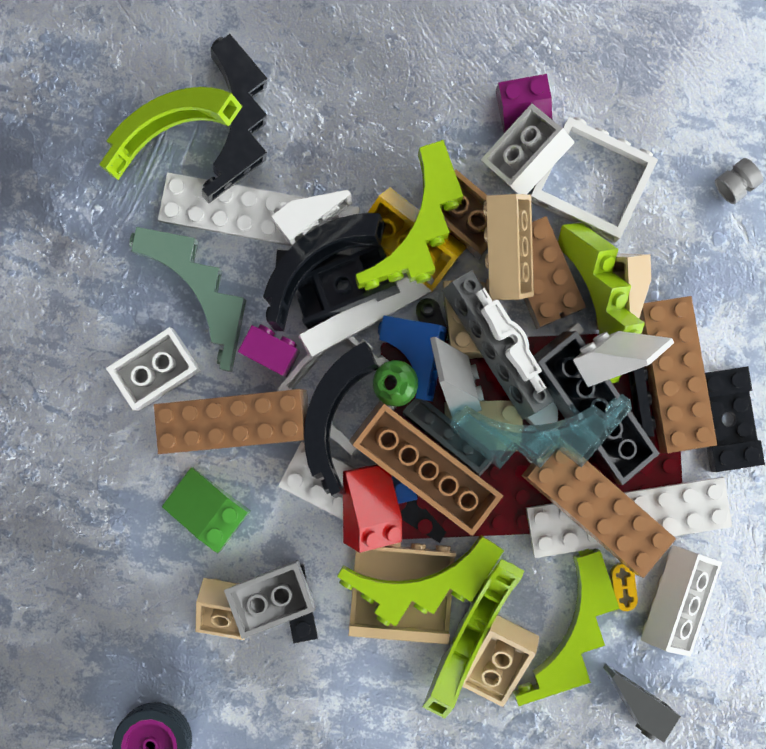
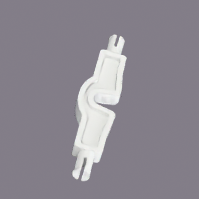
M485 288L478 291L476 295L484 306L481 309V313L486 319L495 339L500 341L511 337L514 341V344L506 350V357L517 369L523 381L530 380L537 393L546 389L547 387L538 375L542 370L529 350L528 338L523 329L510 320L499 300L492 301Z

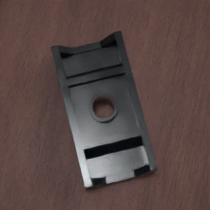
M382 245L381 247H368L309 272L295 292L303 314V324L308 330L330 319L331 316L372 299H376L379 302L400 293L397 282H389V279L379 282L380 285L370 290H365V287L358 289L355 280L356 274L374 267L387 258ZM348 280L349 285L346 289H337L340 281Z
M749 366L705 373L717 446L706 447L710 471L722 472L765 465L762 442L757 438L750 391L753 390ZM726 412L731 413L734 417V422L729 427L725 426L722 422V417Z

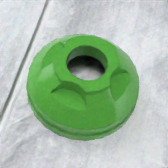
M393 360L382 364L373 377V390L376 397L389 406L407 404L414 398L418 389V377L415 370L403 361ZM389 375H393L397 380V384L392 390H388L384 385V381Z

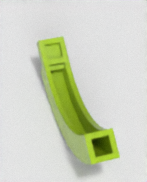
M212 87L184 88L161 95L138 108L113 131L106 140L111 145V148L99 165L109 175L119 180L137 153L158 134L173 126L199 120L218 122L229 127L242 108V105L232 93Z

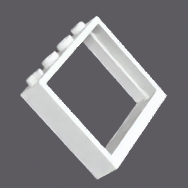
M568 117L563 126L567 134L572 131L645 166L617 226L542 191L552 168L534 186L531 193V203L573 223H582L598 235L616 243L621 238L658 159L653 157V154L648 150H638L632 147L631 143L625 139H615L609 136V133L604 129H594L586 125V121L581 118Z
M351 336L345 341L350 346L355 347L365 340L362 339L359 342ZM327 350L313 358H310L307 354L277 390H293ZM373 354L378 367H380L382 364L386 362H389L382 355H380V357L377 358ZM393 375L387 376L393 383L397 384V380ZM386 405V406H388L390 409H392L393 411H394L395 408L397 407V406H389V405ZM332 424L330 437L349 454L355 456L359 450L349 442V438Z

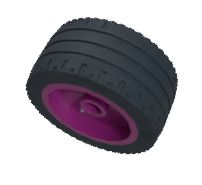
M161 702L146 703L133 709L120 722L114 734L112 749H191L192 732L189 722H187L185 716L177 708Z

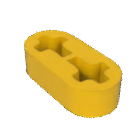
M617 563L610 570L611 584L619 608L623 611H631L638 603L635 574L624 564ZM620 568L628 572V575L624 576L625 585H622V580L616 577V574L620 573ZM623 589L631 597V600L627 601L626 606L624 603L619 602V599L624 596Z

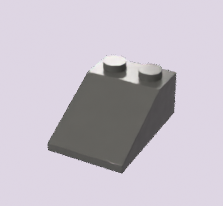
M605 664L603 668L630 715L637 722L636 727L652 741L658 738L665 742L681 716L668 704Z

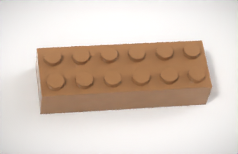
M692 296L644 303L639 317L645 323L641 334L672 338L674 344L650 365L646 366L660 453L717 446Z
M295 389L154 404L158 454L303 441L308 410L307 390Z
M381 401L377 403L349 440L355 448L471 536L475 534L503 497L501 493Z
M553 437L521 475L629 570L642 578L648 574L676 540L672 534L562 438Z

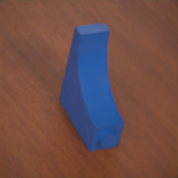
M383 315V320L378 326L379 340L397 347L411 363L418 377L416 398L433 402L438 372L430 338L437 337L445 342L447 328L437 324Z

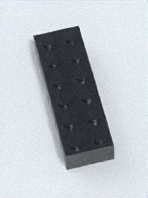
M577 331L562 332L533 356L542 370L538 375L553 397L554 404L603 475L614 484L624 485L660 453L610 380L590 387L587 386L573 361L574 358L581 354L580 349L586 344Z

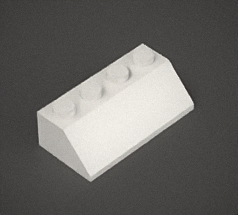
M673 545L667 555V563L659 579L656 596L651 602V611L647 622L643 626L641 641L667 652L691 657L722 562Z

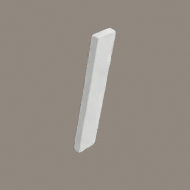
M432 276L431 279L427 281L431 285L434 282ZM408 277L397 282L400 293L379 302L376 299H372L343 311L305 331L298 337L310 358H313L381 321L383 315L390 316L427 296L432 291L423 283L409 282Z

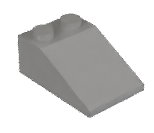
M437 337L430 338L439 382L452 418L482 411L480 401L484 400L481 385L476 386L475 380L479 379L476 364L471 365L468 355Z
M299 560L277 567L224 590L242 639L314 612L316 608Z

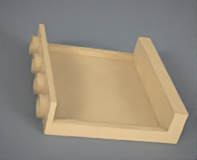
M400 542L361 553L356 551L354 571L382 580L402 581L418 579L436 573L454 563L456 552L451 550V546L436 545V549H427L426 544L411 543V547H403ZM353 587L348 636L449 644L452 590L449 589L434 614L429 611L427 614L422 613L414 607L415 602L412 601L395 627L391 623L389 626H386L376 619L377 614L374 613L378 603L375 601L373 604L367 602L360 596L362 593Z

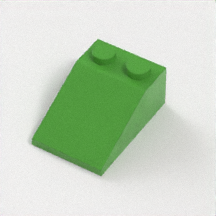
M193 467L189 469L162 505V508L217 554L222 551L251 512V510Z

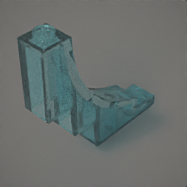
M621 394L617 400L613 399L609 402L605 409L606 413L593 405L568 419L549 424L527 426L508 424L490 419L466 405L462 410L454 414L450 426L455 434L499 469L516 450L541 468L557 449L582 467L631 411L632 407L630 399Z

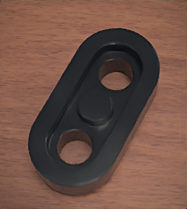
M431 298L419 301L416 306V317L419 322L446 327L440 305L437 301ZM431 307L433 311L426 313L424 308ZM448 331L446 332L445 342L447 340Z

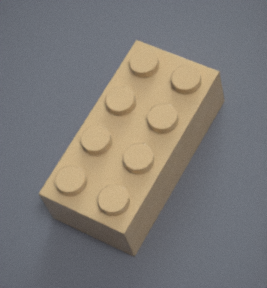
M486 195L487 201L484 202L483 206L484 215L487 217L484 238L485 242L488 243L485 265L486 268H489L486 291L492 300H519L533 297L531 195Z

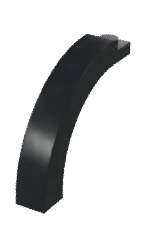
M380 213L353 214L329 221L307 233L285 253L272 272L263 298L270 305L266 310V320L275 331L284 332L294 294L304 278L318 264L330 256L347 249L366 246L381 247L385 223Z
M365 341L342 355L324 374L311 398L305 420L304 445L311 475L316 479L324 477L321 483L326 494L330 493L335 498L346 494L335 470L330 451V431L335 412L346 393L359 380L379 368L369 345Z

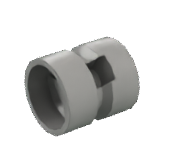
M747 158L741 159L733 165L731 171L727 170L715 179L717 190L731 204H736L747 195V191L751 192L763 183V176L760 170Z

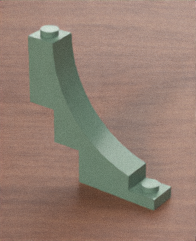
M136 227L135 233H132L130 236L129 246L132 247L131 251L136 255L164 264L187 282L202 305L210 330L211 342L224 346L223 350H219L217 356V364H220L219 369L232 372L246 305L245 298L218 293L222 270L218 267L194 263L198 247V241L195 238Z

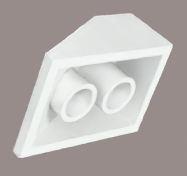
M348 190L292 200L288 204L283 202L273 210L275 214L271 217L276 227L290 245L293 246L307 233L329 222L352 204L351 193Z
M617 331L610 335L604 332L593 338L594 342L580 349L581 354L574 358L573 361L585 383L590 387L650 365L674 344L672 338Z

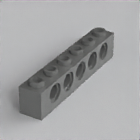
M471 270L452 281L442 292L523 420L554 402V399L547 388L537 393L530 380L523 381L517 369L506 357V350L514 344V341L511 337L500 341L495 339L486 319L481 313V309L484 306L476 295L478 291L483 289V286Z

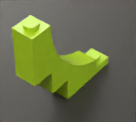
M588 548L578 551V554L573 556L577 575V600L572 621L564 638L554 652L542 664L532 670L536 684L532 685L531 682L524 683L517 687L518 690L513 691L518 706L591 683L581 653L605 646L596 616L620 609L600 550H589Z

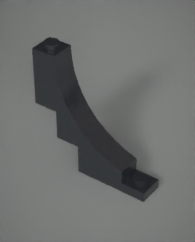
M231 34L224 38L219 37L213 42L211 58L221 71L229 92L242 105V108L232 121L224 147L213 163V172L217 178L211 177L203 184L202 197L208 204L266 161L267 152L253 136L256 131L267 124V114L253 98L267 88L268 78Z

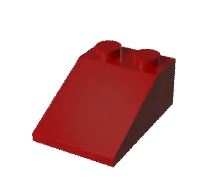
M378 464L343 471V489L346 493L343 495V543L361 553L402 542V516L391 474Z

